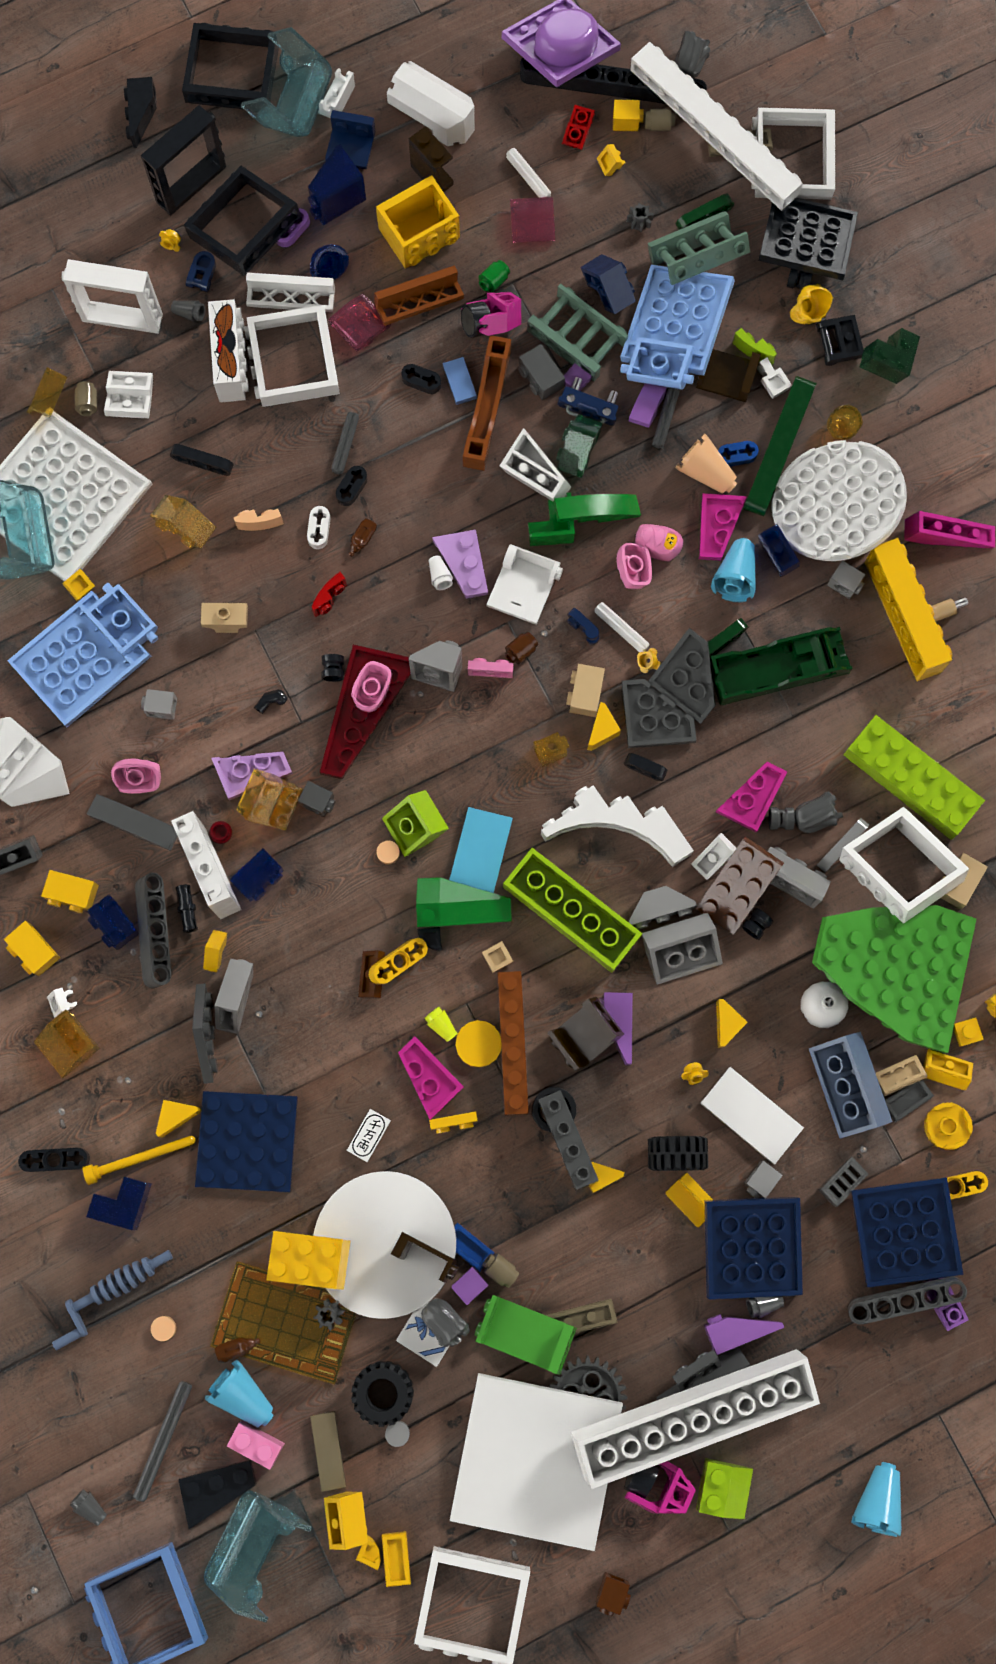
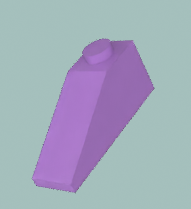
M604 992L603 998H599V1001L624 1033L615 1042V1045L624 1064L630 1066L632 1064L633 993Z
M721 1314L708 1318V1324L703 1325L716 1355L784 1328L783 1323L779 1321L721 1317Z

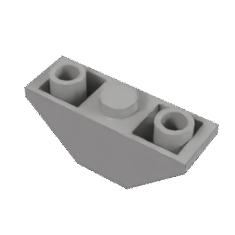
M663 886L643 893L629 923L640 930L648 927L649 922L657 921V924L669 921L670 916L676 914L679 917L692 914V910L697 905L691 898L668 886Z

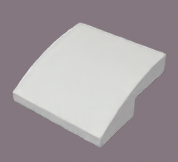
M109 371L106 384L105 416L149 418L153 374Z

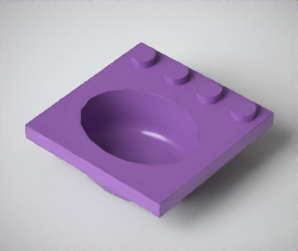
M572 0L554 1L503 30L501 37L555 87L560 86L620 51L621 43L600 26L592 14L582 10Z

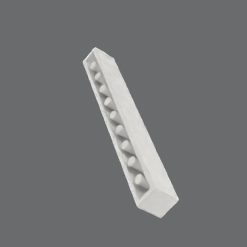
M649 42L631 58V71L781 211L800 194L802 182L799 176L791 173L780 159H776L765 145H761L750 131H746L741 127L735 117L728 115L720 103L714 102L709 97L707 91L703 88L700 89L694 83L691 76L685 75L673 60L670 61L659 47H655Z

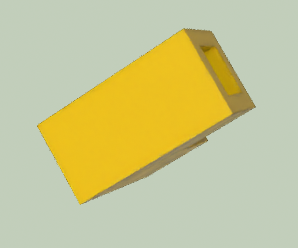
M212 931L205 946L204 970L218 972L221 965L222 952L227 942L226 932Z

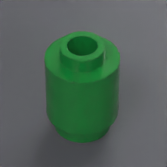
M501 260L490 264L478 277L480 287L486 292H494L508 279L510 274L509 267Z

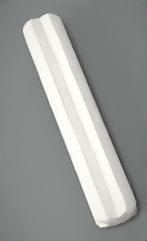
M515 148L510 149L506 153V158L541 201L549 199L551 191Z
M603 602L598 604L595 608V613L638 652H645L649 648V643Z

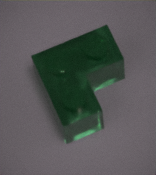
M901 328L888 337L887 343L876 339L864 348L859 367L895 384L910 376L920 336Z
M579 414L574 421H570L562 437V441H565L564 447L559 449L556 460L559 461L558 470L580 478L583 477L587 470L592 450L597 444L603 423Z

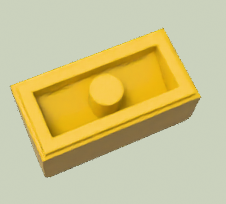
M931 1049L927 1050L923 1064L927 1074L926 1079L961 1090L968 1088L972 1080L973 1063Z

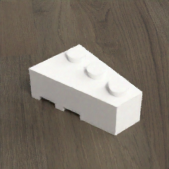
M523 428L499 466L507 474L551 501H554L555 498L565 497L571 488L570 484Z

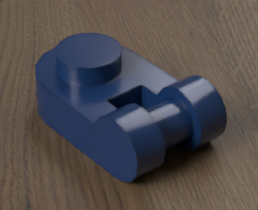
M201 251L195 255L186 279L187 287H198L201 291H209L216 268L214 256L210 252ZM202 274L203 278L199 279L197 275Z
M573 608L567 614L569 617L567 622L575 630L579 628L586 634V640L589 644H597L599 642L598 628L579 610Z

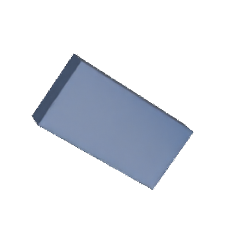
M464 357L443 363V369L456 405L477 399Z

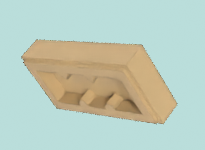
M917 1055L876 1072L884 1097L927 1078V1074Z

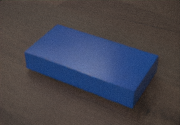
M457 1223L454 1226L456 1253L480 1272L484 1267L482 1266L484 1260L489 1254L493 1255L495 1252Z

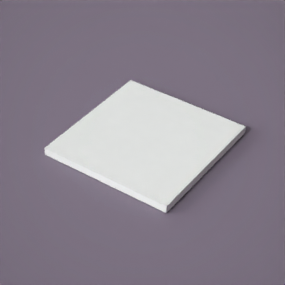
M48 408L0 465V535L65 581L78 569L83 570L153 484L138 471Z
M478 1373L450 1521L595 1551L607 1484L591 1489L583 1477L571 1432L621 1414L623 1403Z

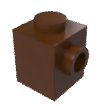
M607 1572L604 1573L595 1601L596 1606L600 1607L599 1611L609 1616H613L614 1613L621 1615L622 1609H627L631 1594H628L630 1587L628 1580Z

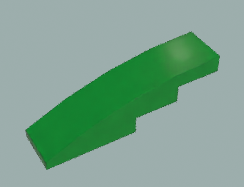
M633 494L579 495L555 498L553 501L558 522L577 520L580 523L597 520L598 523L641 516L637 496Z

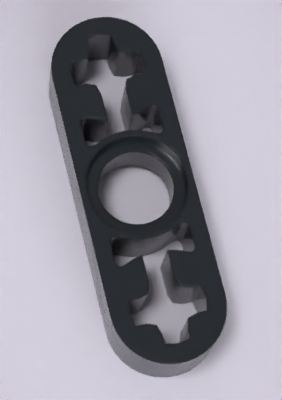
M174 444L170 452V457L178 462L224 476H229L234 466L233 462L226 458L180 444Z
M83 1148L27 1150L19 1156L18 1164L26 1172L80 1170L89 1164L90 1156ZM77 1152H79L80 1156L84 1157L83 1161L79 1162V1165L75 1161H66V1157H75ZM52 1153H57L60 1156V1163L56 1167H52L48 1163V1157ZM29 1155H31L35 1159L42 1158V1163H33L31 1168H29V1164H25V1159H29Z

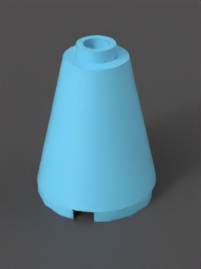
M740 538L733 542L712 579V591L715 594L716 592L722 594V599L745 602L748 597H751V599L754 597L756 591L755 545L747 538Z
M235 1360L231 1363L234 1368L230 1371L226 1368L208 1390L212 1393L211 1396L206 1395L205 1400L255 1427L266 1426L273 1417L271 1413L273 1407L242 1363Z
M881 1462V1466H875L852 1516L851 1523L863 1529L866 1524V1527L872 1529V1532L893 1537L901 1536L900 1472L896 1470L895 1465Z

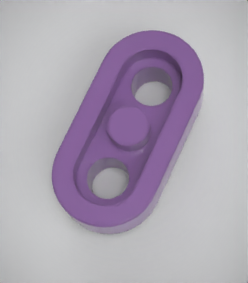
M299 208L301 217L277 241L279 246L289 247L293 245L309 227L310 219L304 209Z

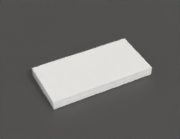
M731 1067L727 1069L700 1103L773 1165L776 1164L804 1128Z

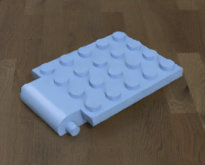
M651 265L628 332V339L620 356L621 362L630 363L629 365L622 364L620 369L621 373H626L627 380L683 390L686 383L693 384L694 376L689 375V373L704 376L735 282L734 276L703 272L671 285L668 268Z
M106 583L102 587L106 594L101 598L93 591H90L7 660L66 728L152 657L142 644L147 640L151 643H155L158 640V636L155 634L158 626L119 584L112 587L110 583Z

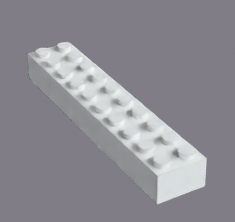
M796 1349L572 1431L571 1435L583 1477L590 1488L594 1489L820 1404L808 1358Z

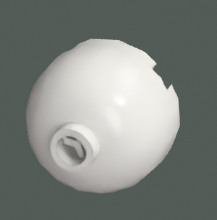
M821 981L812 984L801 998V1011L804 1013L807 1021L818 1028H830L838 1025L845 1018L848 1011V998L842 993L843 990L832 982Z

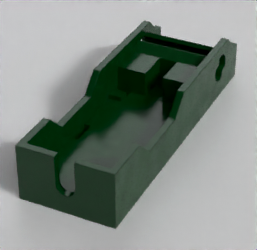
M827 627L779 639L764 646L711 656L712 679L720 706L849 674L853 668L850 666L844 649L840 627Z

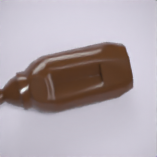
M366 518L360 523L351 538L349 556H354V553L360 551V549H363L368 544L376 531V523Z
M239 1337L219 1344L215 1347L218 1362L226 1363L247 1355L256 1344H260V1339L256 1338L254 1340Z

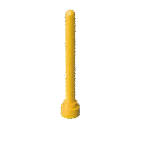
M187 1136L102 1166H93V1164L82 1168L87 1185L97 1183L98 1179H101L103 1175L193 1145L196 1139L194 1136Z

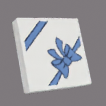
M423 1306L412 1313L396 1341L437 1367L449 1346H440L436 1336L422 1320L421 1312L425 1307Z

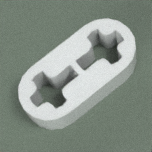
M323 506L314 507L309 516L307 540L313 549H322L328 542L330 514L328 509ZM319 513H323L325 517L321 519V525H318L316 518L319 516ZM317 531H320V536L323 539L315 542L314 537H316Z

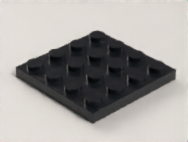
M795 198L781 211L772 202L758 261L843 281L858 212L800 198Z

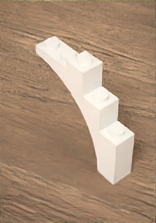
M594 785L590 788L585 786L575 793L576 797H574L573 802L576 808L573 806L567 808L561 813L562 817L556 821L554 818L550 819L542 825L543 829L541 830V836L546 842L562 833L580 828L601 827L616 829L632 834L650 844L663 855L672 867L691 856L694 851L663 806L658 809L655 806L644 813L645 817L643 818L629 796L623 799L621 796L614 799L610 803L611 807H608Z

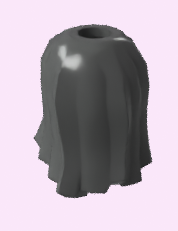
M693 31L684 32L681 46L674 62L685 75L688 74L691 78H695L700 74L706 58L710 56L709 52L711 50L708 47L710 40L697 37Z
M828 791L813 800L799 805L794 811L797 828L808 834L831 825L836 826L839 819L843 818L842 812L838 813L834 807L836 805L834 801L837 800L835 795Z
M435 1298L421 1312L422 1320L436 1336L440 1346L453 1347L462 1341L461 1335L465 1337L470 1332L469 1325L445 1300Z

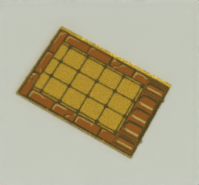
M237 1261L210 1347L215 1348L219 1344L239 1337L254 1340L259 1338L260 1344H256L243 1357L335 1385L339 1369L342 1366L341 1362L353 1322L356 1319V1313L339 1303L340 1309L345 1310L339 1317L343 1322L340 1325L334 1322L335 1326L331 1331L328 1329V1326L319 1328L320 1323L318 1319H313L319 1312L315 1308L316 1305L322 1304L324 1306V1300L329 1298L330 1303L336 1302L326 1288L266 1280L268 1270ZM328 1310V1311H327V1312H328L327 1317H328V1318H331L330 1315H331L332 1312H331L330 1310Z

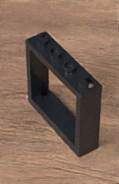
M193 23L182 87L185 103L269 112L279 51L277 32L255 30L248 27L238 28L229 25ZM200 40L268 47L261 92L193 84Z
M200 105L141 155L155 201L170 216L226 168L225 154L222 151V142L219 139V130L215 123L216 118L211 111H206ZM203 134L208 154L169 187L164 167Z
M241 165L188 218L184 227L190 239L245 276L301 217V213L295 201ZM248 184L282 208L236 255L202 230Z

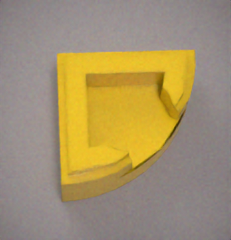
M367 1535L368 1543L361 1546L356 1560L378 1570L381 1562L380 1550L377 1543Z

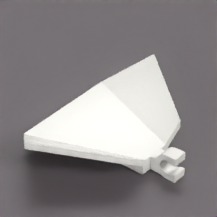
M1 718L0 799L11 807L69 795L61 760L13 718Z

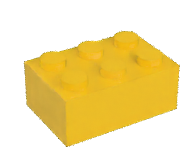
M273 1231L266 1280L344 1290L350 1240Z

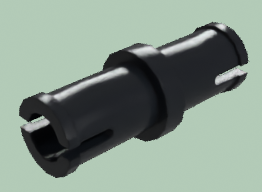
M187 884L179 885L175 889L179 903L177 910L181 914L183 932L191 933L197 931L198 927L194 912L196 905L192 901L191 887Z

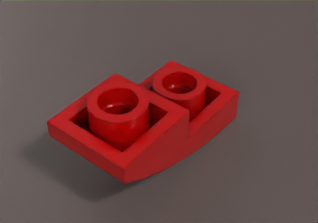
M574 105L570 122L567 124L562 141L563 145L583 150L593 122L595 110Z
M341 571L333 576L316 596L312 604V611L315 617L320 614H327L334 605L331 596H337L345 590L347 586L346 578Z

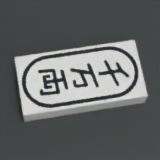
M370 1109L347 1151L368 1162L391 1120Z

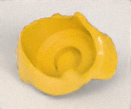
M818 284L803 287L797 297V304L790 310L791 319L796 323L804 325L820 322L822 318L826 317L833 299L831 292Z

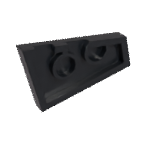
M251 1459L178 1479L188 1528L191 1529L257 1484Z

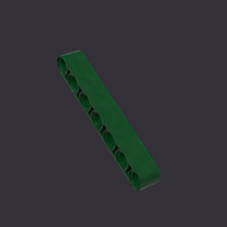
M799 376L795 377L743 508L744 510L763 517L765 516L817 383Z

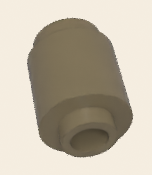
M671 108L645 111V129H650V131H671V127L675 126V113H671Z
M87 381L79 382L75 388V411L82 416H91L97 412V390L93 383Z
M499 1253L489 1254L482 1264L484 1266L483 1273L500 1286L504 1285L509 1288L519 1275V1272L515 1270L516 1267Z

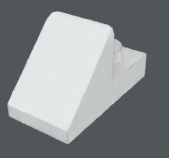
M721 833L691 865L708 880L730 859L736 847Z

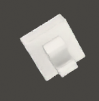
M63 988L53 990L47 996L54 1018L64 1016L77 1005V1002L69 1003L66 997L73 994L72 990L64 992Z

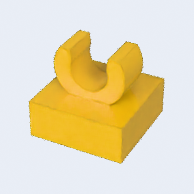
M607 144L596 158L605 176H612L617 169H621L626 163L625 160L620 158L621 152L616 150L614 144Z

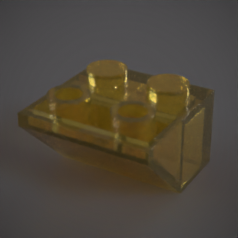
M254 769L236 810L247 821L286 831L303 789L274 774Z
M64 1010L48 1023L34 1041L62 1078L66 1077L100 1049L74 1014L68 1010Z

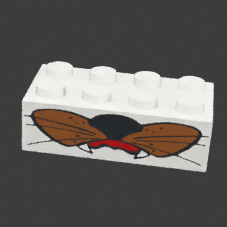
M234 299L209 301L213 384L219 402L246 400L245 392H249L248 378H246L248 368L247 360L244 356L246 342L245 338H243L244 319L242 318L241 308L236 307Z

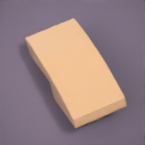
M254 509L251 511L245 510L234 517L238 530H265L284 524L278 509L266 510L258 517Z

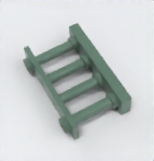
M726 211L647 243L651 263L657 265L665 261L667 264L671 285L750 253L748 233L743 232L734 236L731 233L729 214ZM722 237L725 239L724 241L719 242L717 244L713 242L714 240H717ZM703 245L706 247L698 252L693 250ZM683 253L686 255V257L677 261L674 259V257Z
M560 283L557 290L559 300L543 318L538 319L532 315L527 321V331L571 365L575 363L592 376L591 380L595 382L600 376L601 366L599 362L616 343L624 347L628 334L624 328L619 325L616 326L576 296V293L571 288L565 287ZM567 304L576 312L559 331H554L548 324ZM584 317L593 325L576 344H571L565 337ZM599 330L603 331L610 338L593 357H588L583 353L582 349Z

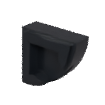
M440 927L417 929L419 938L426 942L428 948L442 951Z

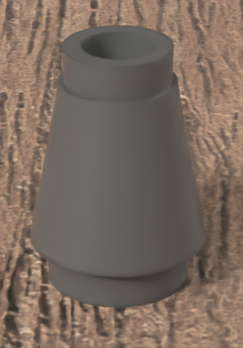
M174 300L171 305V312L193 322L202 321L205 316V305L198 300Z
M782 1296L753 1297L746 1300V1306L751 1318L757 1317L760 1319L784 1307V1300Z
M83 1489L70 1503L74 1513L94 1523L96 1526L107 1516L90 1491L87 1493Z

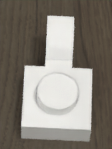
M768 358L759 362L760 365L757 366V370L762 376H765L762 378L761 383L772 399L792 387L782 369L774 370Z

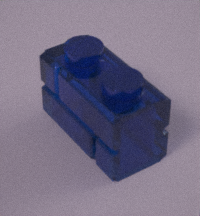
M778 524L758 535L760 544L773 566L776 567L780 578L800 567L797 556Z
M262 848L229 880L249 902L253 899L258 901L266 893L264 889L270 883L275 885L283 877L281 873L284 870Z
M110 894L87 910L91 916L88 918V921L95 930L100 928L104 935L101 939L108 948L113 946L116 950H119L139 935V931Z

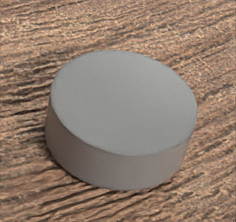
M397 1421L393 1425H388L385 1431L387 1442L394 1447L403 1446L410 1436L409 1427L403 1421Z

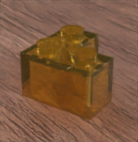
M164 495L150 515L156 521L155 525L164 532L169 530L173 534L177 533L182 537L181 542L189 548H192V546L202 548L216 529V526L186 499Z

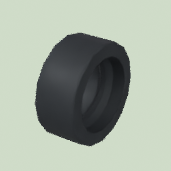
M549 1087L542 1090L535 1097L532 1104V1116L535 1123L542 1130L551 1133L550 1128L540 1113L539 1099L561 1090L573 1120L576 1116L574 1098L568 1091L559 1087Z

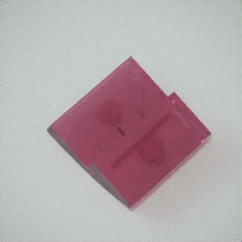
M553 197L510 199L512 243L555 241Z
M363 293L345 304L328 320V323L356 352L371 344L375 336L386 331L391 326V324L384 326L375 305Z

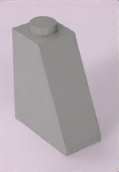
M230 958L214 1005L216 1029L235 1034L239 1033L253 979V963L243 959L235 960Z

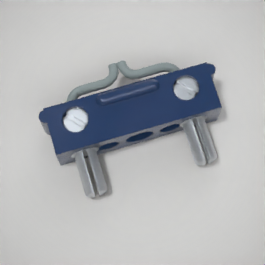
M575 377L571 388L565 386L562 396L558 398V406L565 408L568 414L578 417L580 419L579 423L584 425L586 422L596 425H602L603 423L610 426L615 425L619 407L614 404L618 395L616 391L610 403L614 393L613 390L610 392L608 400L605 401L578 391L582 382L581 378L578 381V377ZM581 415L586 416V417H589V418L583 420V418H582Z

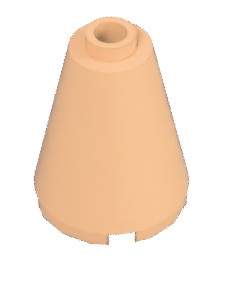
M704 433L701 436L703 441L697 440L682 457V466L678 463L675 468L721 494L725 491L730 493L737 485V482H735L737 476L709 437Z

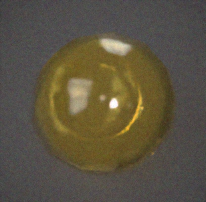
M848 404L837 407L827 420V430L837 440L852 439L863 425L862 415L859 410Z

